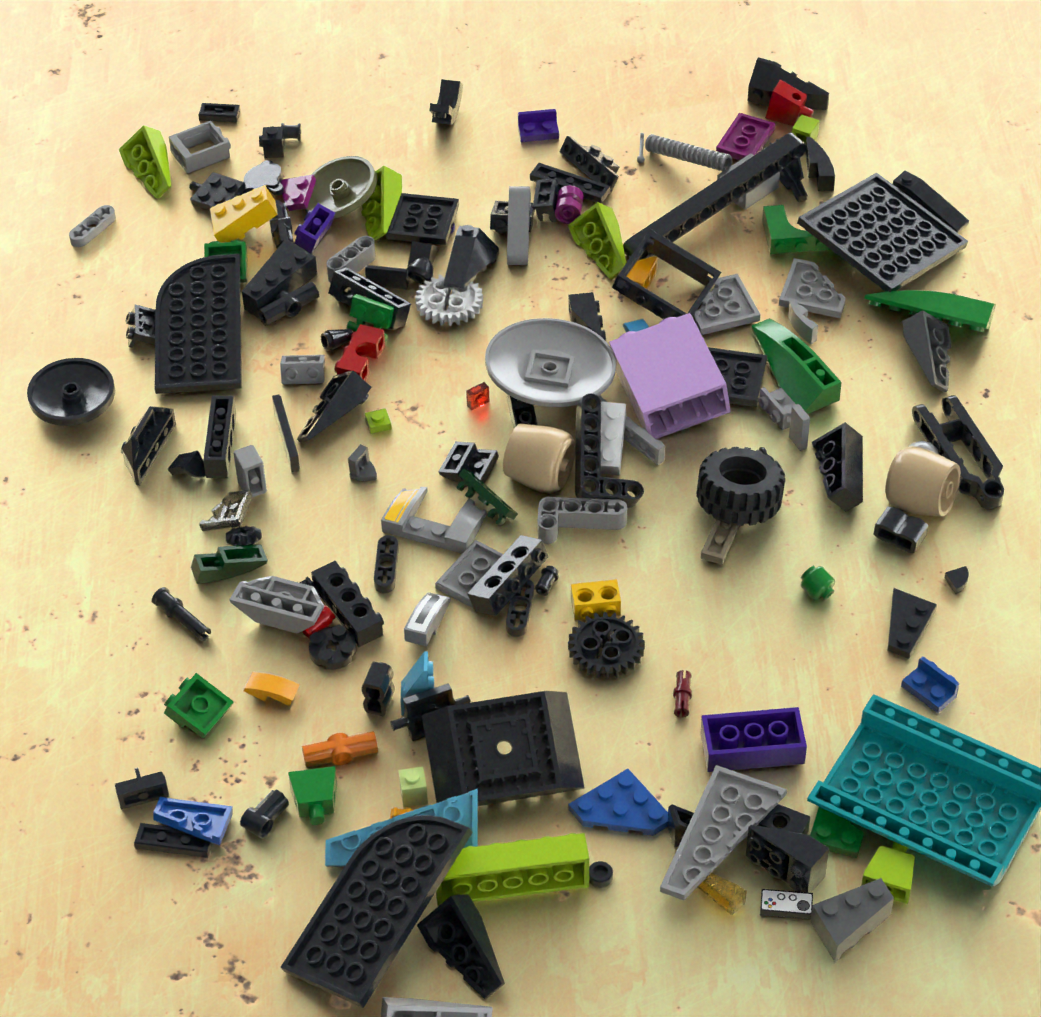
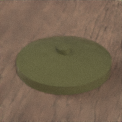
M344 156L320 166L312 173L316 178V183L305 211L307 213L309 210L313 211L317 203L335 212V219L359 208L369 199L377 184V174L372 164L360 156Z

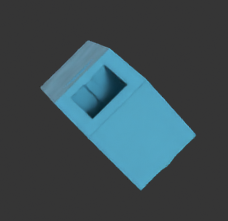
M424 651L401 681L400 702L402 716H404L405 712L403 698L434 688L433 661H429L428 651Z

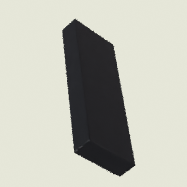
M140 823L134 846L136 849L208 858L212 842L173 827Z

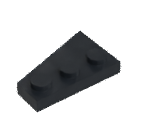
M893 588L887 651L910 659L936 611L937 604Z

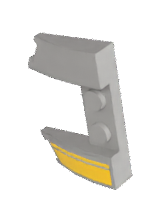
M420 487V489L406 490L404 488L394 498L381 519L382 532L463 554L473 543L487 515V511L477 508L475 501L469 498L451 526L415 517V514L427 493V487Z

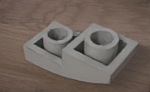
M793 300L790 301L788 318L791 325L804 340L813 344L817 341L818 325L807 318V309Z

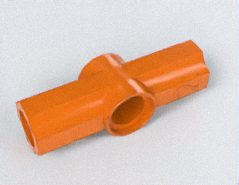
M374 731L348 736L345 733H336L331 735L327 741L302 746L306 767L330 762L341 766L350 763L354 757L377 753L378 746Z

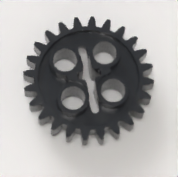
M604 612L603 617H599L597 613H594V619L585 616V623L578 621V627H572V634H569L568 650L569 657L573 658V664H579L580 671L587 668V675L596 672V678H599L601 674H605L606 679H609L612 673L618 678L620 671L627 675L628 668L635 670V663L640 664L641 657L644 656L645 640H643V633L639 632V626H633V620L625 622L624 615L619 619L616 618V613L608 617L606 612Z

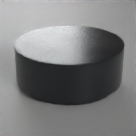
M598 861L589 866L590 884L602 888L612 882L613 869L608 863Z

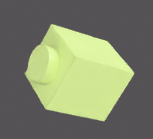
M423 766L399 770L403 807L428 804Z

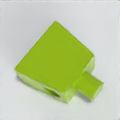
M893 842L892 848L880 846L864 871L861 886L882 878L894 900L908 904L915 857L912 854L906 853L907 847L897 842Z

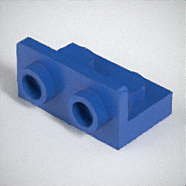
M922 656L919 659L918 667L902 680L901 687L936 713H939L957 698L959 682L952 675H948L941 670L934 662Z

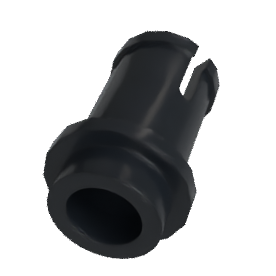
M546 566V568L542 569V576L534 588L538 594L548 595L552 584L558 580L559 572L555 567Z

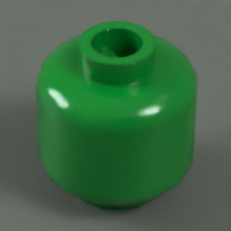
M813 565L802 574L801 587L813 600L820 598L826 600L834 593L835 579L824 567H815Z

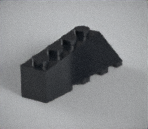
M845 422L812 441V445L817 451L815 456L821 465L819 467L820 473L824 475L823 483L827 497L846 512L863 502V436Z

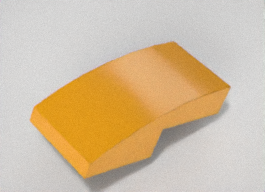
M252 672L244 692L264 702L269 696L290 706L300 684L279 676Z

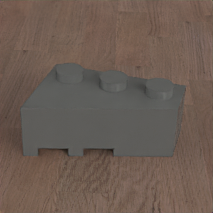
M882 878L812 906L810 922L834 962L839 960L841 955L850 947L853 948L866 933L872 932L891 915L894 897Z

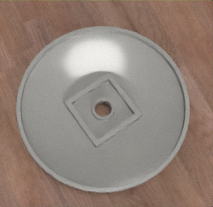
M538 318L520 321L499 331L487 346L485 366L489 377L495 385L515 399L538 406L567 407L578 405L583 396L588 393L597 396L601 395L614 379L616 359L609 344L591 329L566 320Z

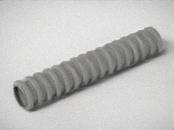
M650 134L645 141L647 151L662 154L663 156L691 162L722 172H727L732 165V157L729 154L660 137L655 134Z

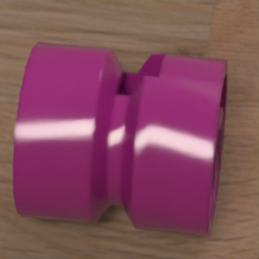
M569 185L562 187L558 191L555 217L560 222L570 224L581 215L584 195L579 188Z

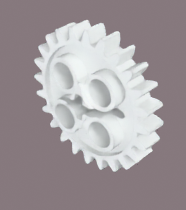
M440 274L439 279L432 277L431 282L425 280L424 285H419V290L416 291L415 296L417 311H420V316L425 315V320L432 318L433 324L440 321V325H443L445 322H448L449 326L452 325V322L460 325V320L467 323L468 317L474 319L475 314H479L480 309L483 308L482 289L478 287V283L473 284V281L464 289L444 287L445 277L443 278Z

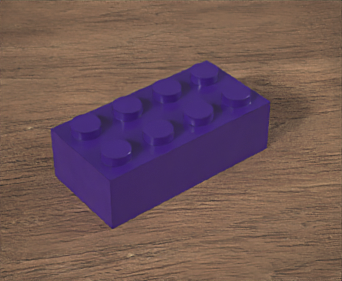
M799 707L701 716L700 733L707 772H713L716 765L729 770L805 764L807 744Z

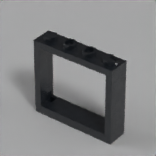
M650 229L618 274L612 288L663 320L668 317L677 318L688 314L627 277L645 250L705 286L688 312L694 317L695 312L700 308L703 300L714 287L721 272Z

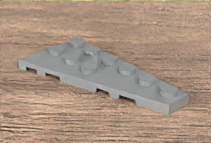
M716 765L663 879L660 892L685 900L748 835V827L750 825L757 826L786 796L787 789Z

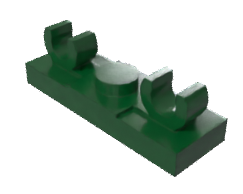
M465 469L462 470L459 475L465 481H461L457 485V489L463 491L468 486V491L465 494L466 497L472 498L476 491L479 494L477 498L486 506L492 504L495 508L488 512L487 516L493 519L496 514H499V518L495 522L499 526L505 523L506 517L512 520L516 518L518 513L472 472Z

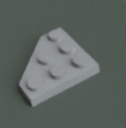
M794 258L779 298V306L789 308V302L793 300L807 309L808 312L840 318L846 298L842 293L839 294L834 289V284L826 275L823 276L819 272V267L815 262Z
M734 274L717 279L711 292L709 291L702 302L701 308L695 312L693 319L701 335L758 322L761 315L739 275Z

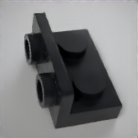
M135 304L132 311L127 313L125 323L128 324L126 331L128 347L133 348L136 340L155 345V309Z

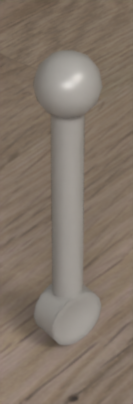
M640 133L639 156L637 157V162L643 163L645 160L643 157L644 133Z

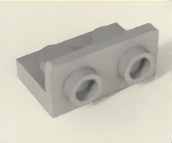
M325 355L282 356L280 362L281 383H324Z
M765 387L761 388L758 398L760 407L770 415L771 420L775 424L777 423L782 430L789 428L791 409L796 404L782 388L770 393Z

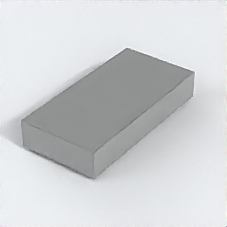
M797 404L792 406L789 438L802 451L807 449L810 417Z

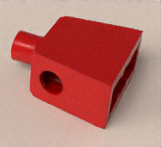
M779 80L773 90L765 118L794 126L801 115L812 118L814 110L804 106L807 99L806 94Z

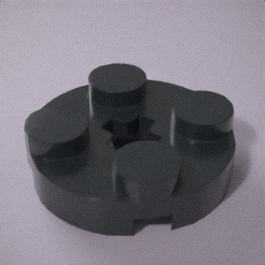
M343 625L327 627L310 635V658L319 667L321 664L327 666V669H340L347 666L352 661L354 653L356 654L355 638ZM336 646V650L332 651V649L328 647Z

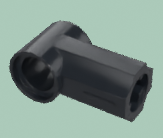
M271 790L255 808L250 807L244 812L240 820L241 827L259 838H265L271 831L274 820L288 807V799L279 790Z

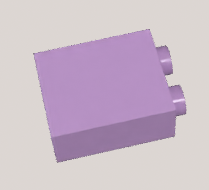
M690 313L677 318L668 317L657 325L637 332L629 331L622 334L618 339L609 341L616 359L615 371L642 428L646 429L655 439L731 412L726 382Z

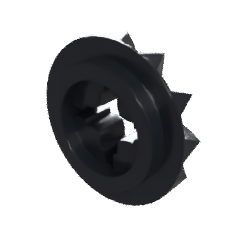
M239 526L238 528H232L226 533V542L233 546L253 545L262 538L261 529L255 526Z

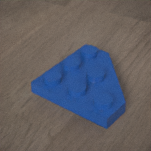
M629 769L624 770L568 804V810L583 827L593 828V825L608 827V830L621 832L635 830L642 831L643 835L651 836L667 828L668 811Z

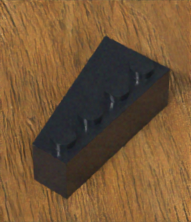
M285 239L242 290L244 309L259 318L257 310L275 301L276 296L281 291L288 290L292 292L305 285L317 276L316 257L290 240Z

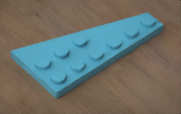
M478 789L356 831L327 839L325 844V866L344 867L358 847L372 834L388 824L412 816H438L467 826L473 833L463 848L468 846L477 847Z

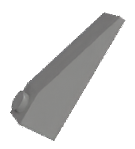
M382 997L381 1017H492L493 1008L490 1006L414 998Z

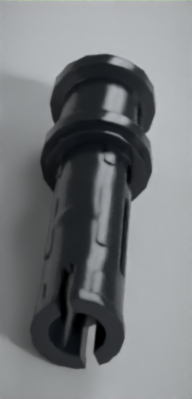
M161 587L154 593L152 603L155 606H160L165 611V615L177 619L200 641H205L209 637L205 632L211 634V629L185 609L182 600L173 597L168 588Z

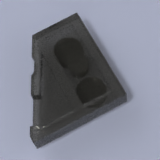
M250 490L229 492L222 499V502L211 510L213 516L208 521L202 520L199 523L201 530L208 531L242 526L253 497Z

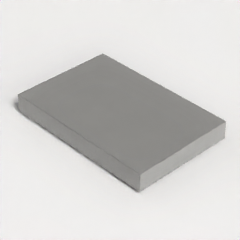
M475 540L435 583V588L473 608L467 593L503 554Z

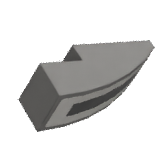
M428 592L419 601L404 628L405 641L427 647L432 634L435 635L451 597Z

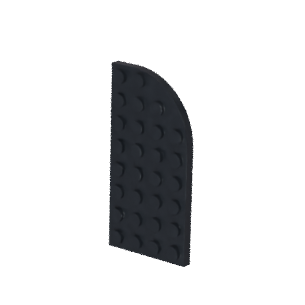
M240 254L214 255L196 259L178 268L164 281L157 295L155 309V394L242 388Z
M421 815L395 821L376 831L351 856L280 968L296 978L364 1008L472 835L471 829L446 818Z

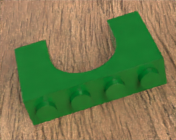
M784 205L763 206L762 223L770 254L831 250L808 231L793 227L787 220Z

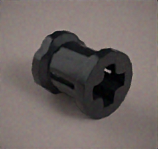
M281 123L284 140L297 139L301 141V123L297 125Z

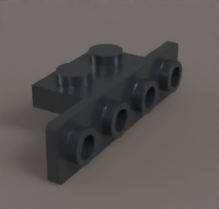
M566 136L560 153L593 181L609 185L611 193L619 178L617 172L620 166L614 162L612 157L601 152L602 149L593 144L591 146H583L571 136Z

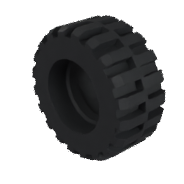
M732 447L731 449L722 448L719 452H712L702 461L699 469L696 497L704 511L708 515L712 514L713 518L718 521L721 519L724 523H736L737 526H743L744 524L751 526L756 525L757 522L764 523L768 518L771 519L781 508L785 473L780 464L774 461L773 457L768 454L764 455L762 451H754L748 447L744 449L739 447Z

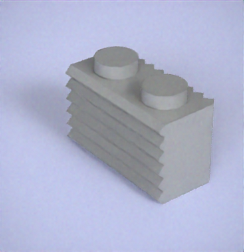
M250 445L235 450L233 454L237 481L246 498L250 499L266 493L264 463L255 447Z

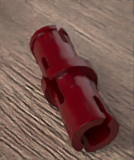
M684 670L676 673V688L673 691V697L675 698L674 715L679 717L680 710L682 709V718L689 715V700L692 698V690L690 689L692 675L687 670L685 678H683Z

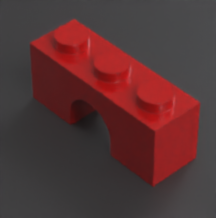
M360 324L357 331L353 332L349 345L345 346L343 356L340 360H337L334 368L335 373L338 375L353 370L366 381L369 375V363L366 357L378 359L385 346L384 330Z

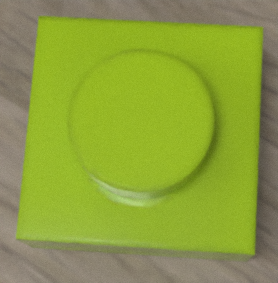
M386 408L365 413V420L370 434L392 429Z

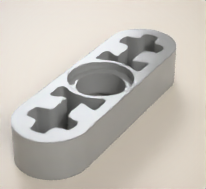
M110 205L100 206L69 232L71 245L83 247L111 225L116 219L114 208ZM92 224H96V225H97L96 227H93V228H89V227H88L89 225H92Z

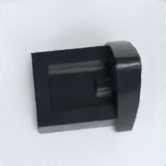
M199 451L179 454L168 467V471L172 476L184 473L197 478L206 476L204 462Z

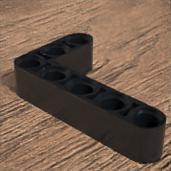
M588 393L583 396L576 408L575 496L577 498L617 499L624 501L627 504V508L633 507L644 494L642 484L634 480L600 477L601 400L597 395ZM585 404L591 406L592 409H588ZM585 425H589L592 430L587 429ZM584 445L589 446L592 450L586 449ZM584 466L590 467L592 471L586 470ZM584 486L590 488L591 492L586 491ZM606 489L611 490L613 492V495L609 494L606 491ZM627 491L632 492L635 497L630 496Z

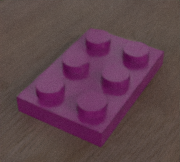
M739 112L716 146V151L729 154L733 159L737 160L743 159L750 153L756 155L762 150L774 132L776 123Z

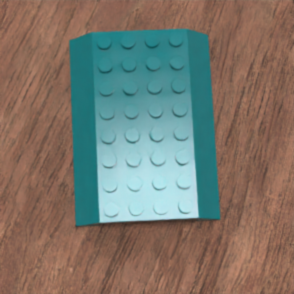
M873 694L862 711L860 725L824 782L818 780L807 797V801L994 887L1001 882L1041 810V768Z

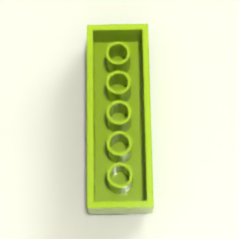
M570 833L557 837L545 836L533 840H517L509 843H492L485 846L465 847L436 891L437 906L441 905L452 895L469 894L472 901L476 902L589 887V853L585 833Z

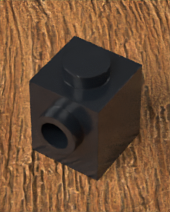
M282 126L263 127L262 135H259V147H263L264 158L284 157Z

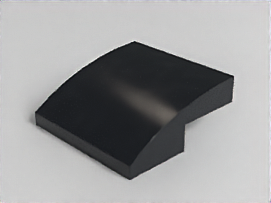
M455 441L438 472L439 475L460 483L465 481L459 475L465 469L472 472L485 484L499 455L497 450L477 449L476 444L473 442Z

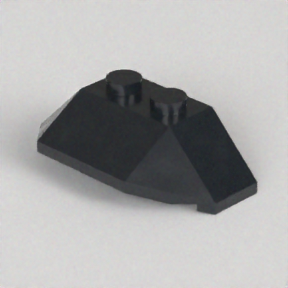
M149 406L137 425L132 428L128 440L123 443L121 453L136 485H141L176 425L174 409Z

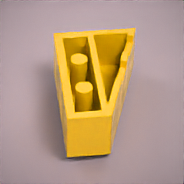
M265 185L210 208L213 234L217 241L221 243L231 242L237 238L242 240L246 237L244 234L253 227L258 229L278 215L276 201Z

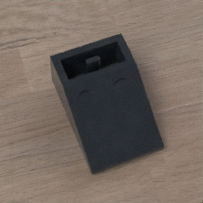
M756 825L748 827L746 856L752 863L768 870L773 877L780 878L789 884L794 891L811 893L825 878L829 848L807 834Z

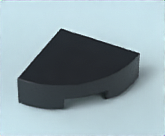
M966 566L945 572L944 578L955 594L964 589L968 581L969 572Z

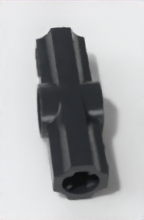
M276 200L278 215L270 220L271 233L277 249L285 239L293 242L290 216L288 217L285 203H282L280 200Z
M312 281L292 292L288 290L281 291L276 296L275 301L257 310L258 316L265 326L286 315L294 317L299 314L302 306L320 297L319 291Z

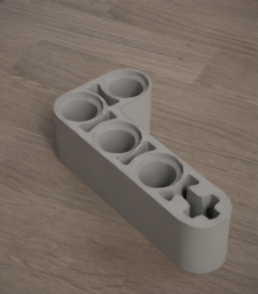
M509 186L507 265H528L530 186Z
M545 497L539 502L537 533L538 539H541L544 544H551L557 540L559 527L619 530L627 524V504L622 500Z

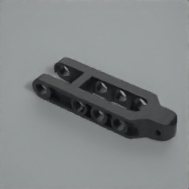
M952 395L942 399V409L949 422L939 424L933 413H930L924 404L914 406L912 408L914 422L926 441L932 443L938 449L939 455L960 466L959 492L975 497L984 509H993L1001 506L1004 487L1001 483L1000 473L1003 465L957 396ZM962 440L987 478L984 483L980 477L968 472L963 464L964 460L959 458L953 449L954 445L952 442Z

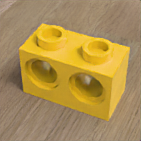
M617 579L571 584V603L574 620H585V616L592 619L594 618V613H597L599 617H603L604 612L607 613L608 617H611L613 613H616V616H621V597Z

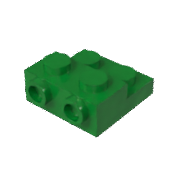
M232 240L231 242L223 243L219 241L204 243V257L240 254L241 283L247 282V246L245 241Z
M195 673L191 679L185 678L179 686L180 692L176 696L171 694L164 703V706H166L164 714L182 728L186 725L204 739L231 708L234 701L199 674Z

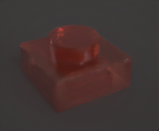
M485 382L466 390L467 406L471 411L490 402L489 386Z

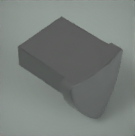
M360 444L348 458L350 478L358 481L377 480L376 469L369 459L368 447Z

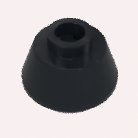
M421 257L420 259H415L406 270L410 279L424 284L425 280L431 282L434 268L430 260Z

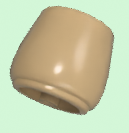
M518 424L513 430L506 446L503 472L506 476L536 491L543 493L560 491L565 486L572 471L575 460V440L572 439L568 432L561 429Z
M911 446L904 448L896 454L890 465L885 485L886 499L894 508L901 509L904 512L928 516H945L950 511L958 492L961 474L960 466L933 451L921 447Z

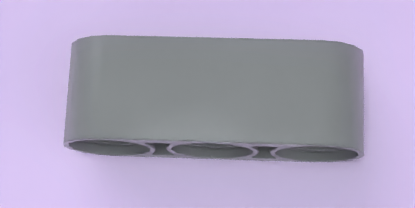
M361 236L328 259L326 263L328 281L331 283L333 273L336 270L347 267L357 273L373 262L376 257L374 239L370 236Z

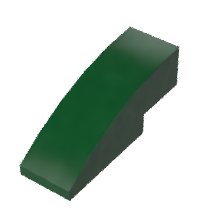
M261 544L218 547L216 553L195 554L191 570L197 584L209 583L245 574L267 564L268 560Z

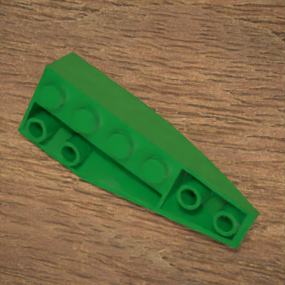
M903 290L892 291L891 293L887 291L866 294L864 299L869 300L870 305L881 307L883 303L890 305L889 309L899 312L902 311V308L910 310L909 314L912 315L925 311L940 321H943V319L949 320L948 324L963 327L964 324L970 325L969 329L984 332V329H990L996 307L994 303L936 291Z
M770 318L752 325V331L763 354L767 355V363L778 387L782 388L796 405L799 404L809 414L840 401L842 382L806 343Z

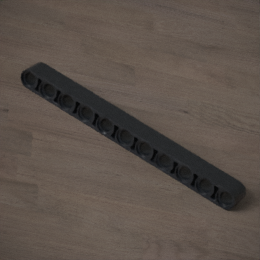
M793 133L784 135L627 239L623 244L624 253L630 258L650 229L671 242L676 241L799 159L806 152L807 145ZM645 250L639 260L652 257L653 254Z

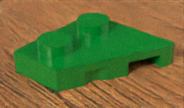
M821 807L818 808L810 833L812 838L828 847L830 852L856 859L864 835L861 830L845 818Z

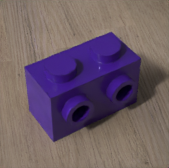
M317 203L313 211L309 210L305 216L303 225L299 224L294 233L296 235L294 244L312 254L331 227L336 213Z

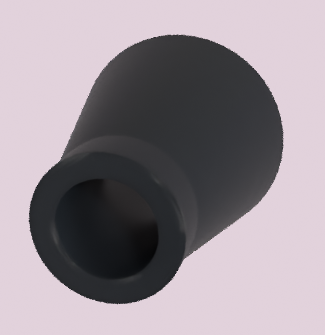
M350 328L326 330L325 333L321 334L322 346L325 350L330 349L332 351L351 341L353 332Z

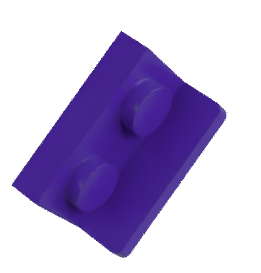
M556 109L517 113L520 142L559 139Z

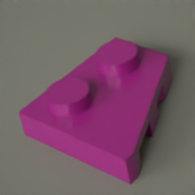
M313 174L282 179L281 184L284 188L282 195L289 211L307 209L316 183V178Z

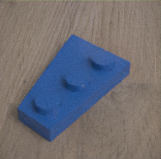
M160 797L153 811V820L220 846L233 815V806Z

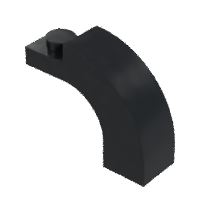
M441 79L437 104L430 103L429 111L433 114L432 123L449 125L455 123L463 92L461 81Z

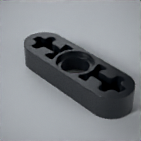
M391 535L381 537L377 544L374 587L380 593H389L395 588L399 546L397 538ZM387 545H390V553H386L385 548ZM384 561L392 563L389 567H383L380 564ZM383 575L387 576L386 583H382Z
M530 579L510 600L506 619V631L514 637L524 635L528 628L534 597V583ZM522 588H527L525 590V596H521ZM522 604L525 605L527 608L525 610L518 611L514 607L516 605ZM516 618L520 619L518 627H514Z

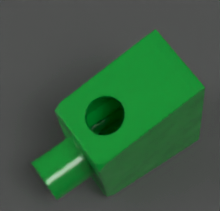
M335 766L288 772L290 789L299 817H309L312 825L323 824L325 822L324 815L332 814L335 811L337 790Z

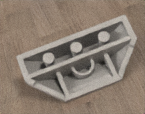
M275 576L258 578L249 582H239L229 599L230 603L254 622L293 633H299L313 626L324 608V604L313 586Z

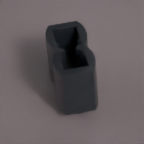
M887 507L876 522L873 535L886 543L894 544L899 549L908 553H915L927 536L929 525L920 518L908 516L901 509Z
M373 661L362 685V694L365 697L363 701L364 710L369 714L382 717L385 715L395 691V686L392 682L393 669L386 663Z

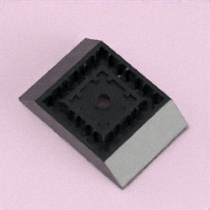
M540 691L447 706L422 715L436 803L478 789V806L585 788L567 692ZM505 741L511 745V751L508 754H501L498 751L497 745L500 742Z

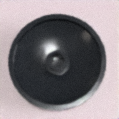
M66 358L44 366L32 377L27 388V398L32 412L41 420L60 426L79 425L99 417L110 407L115 396V384L110 371L101 363L86 358Z

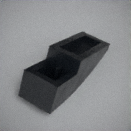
M806 137L807 150L805 155L808 178H816L818 191H834L835 172L830 158L812 137Z

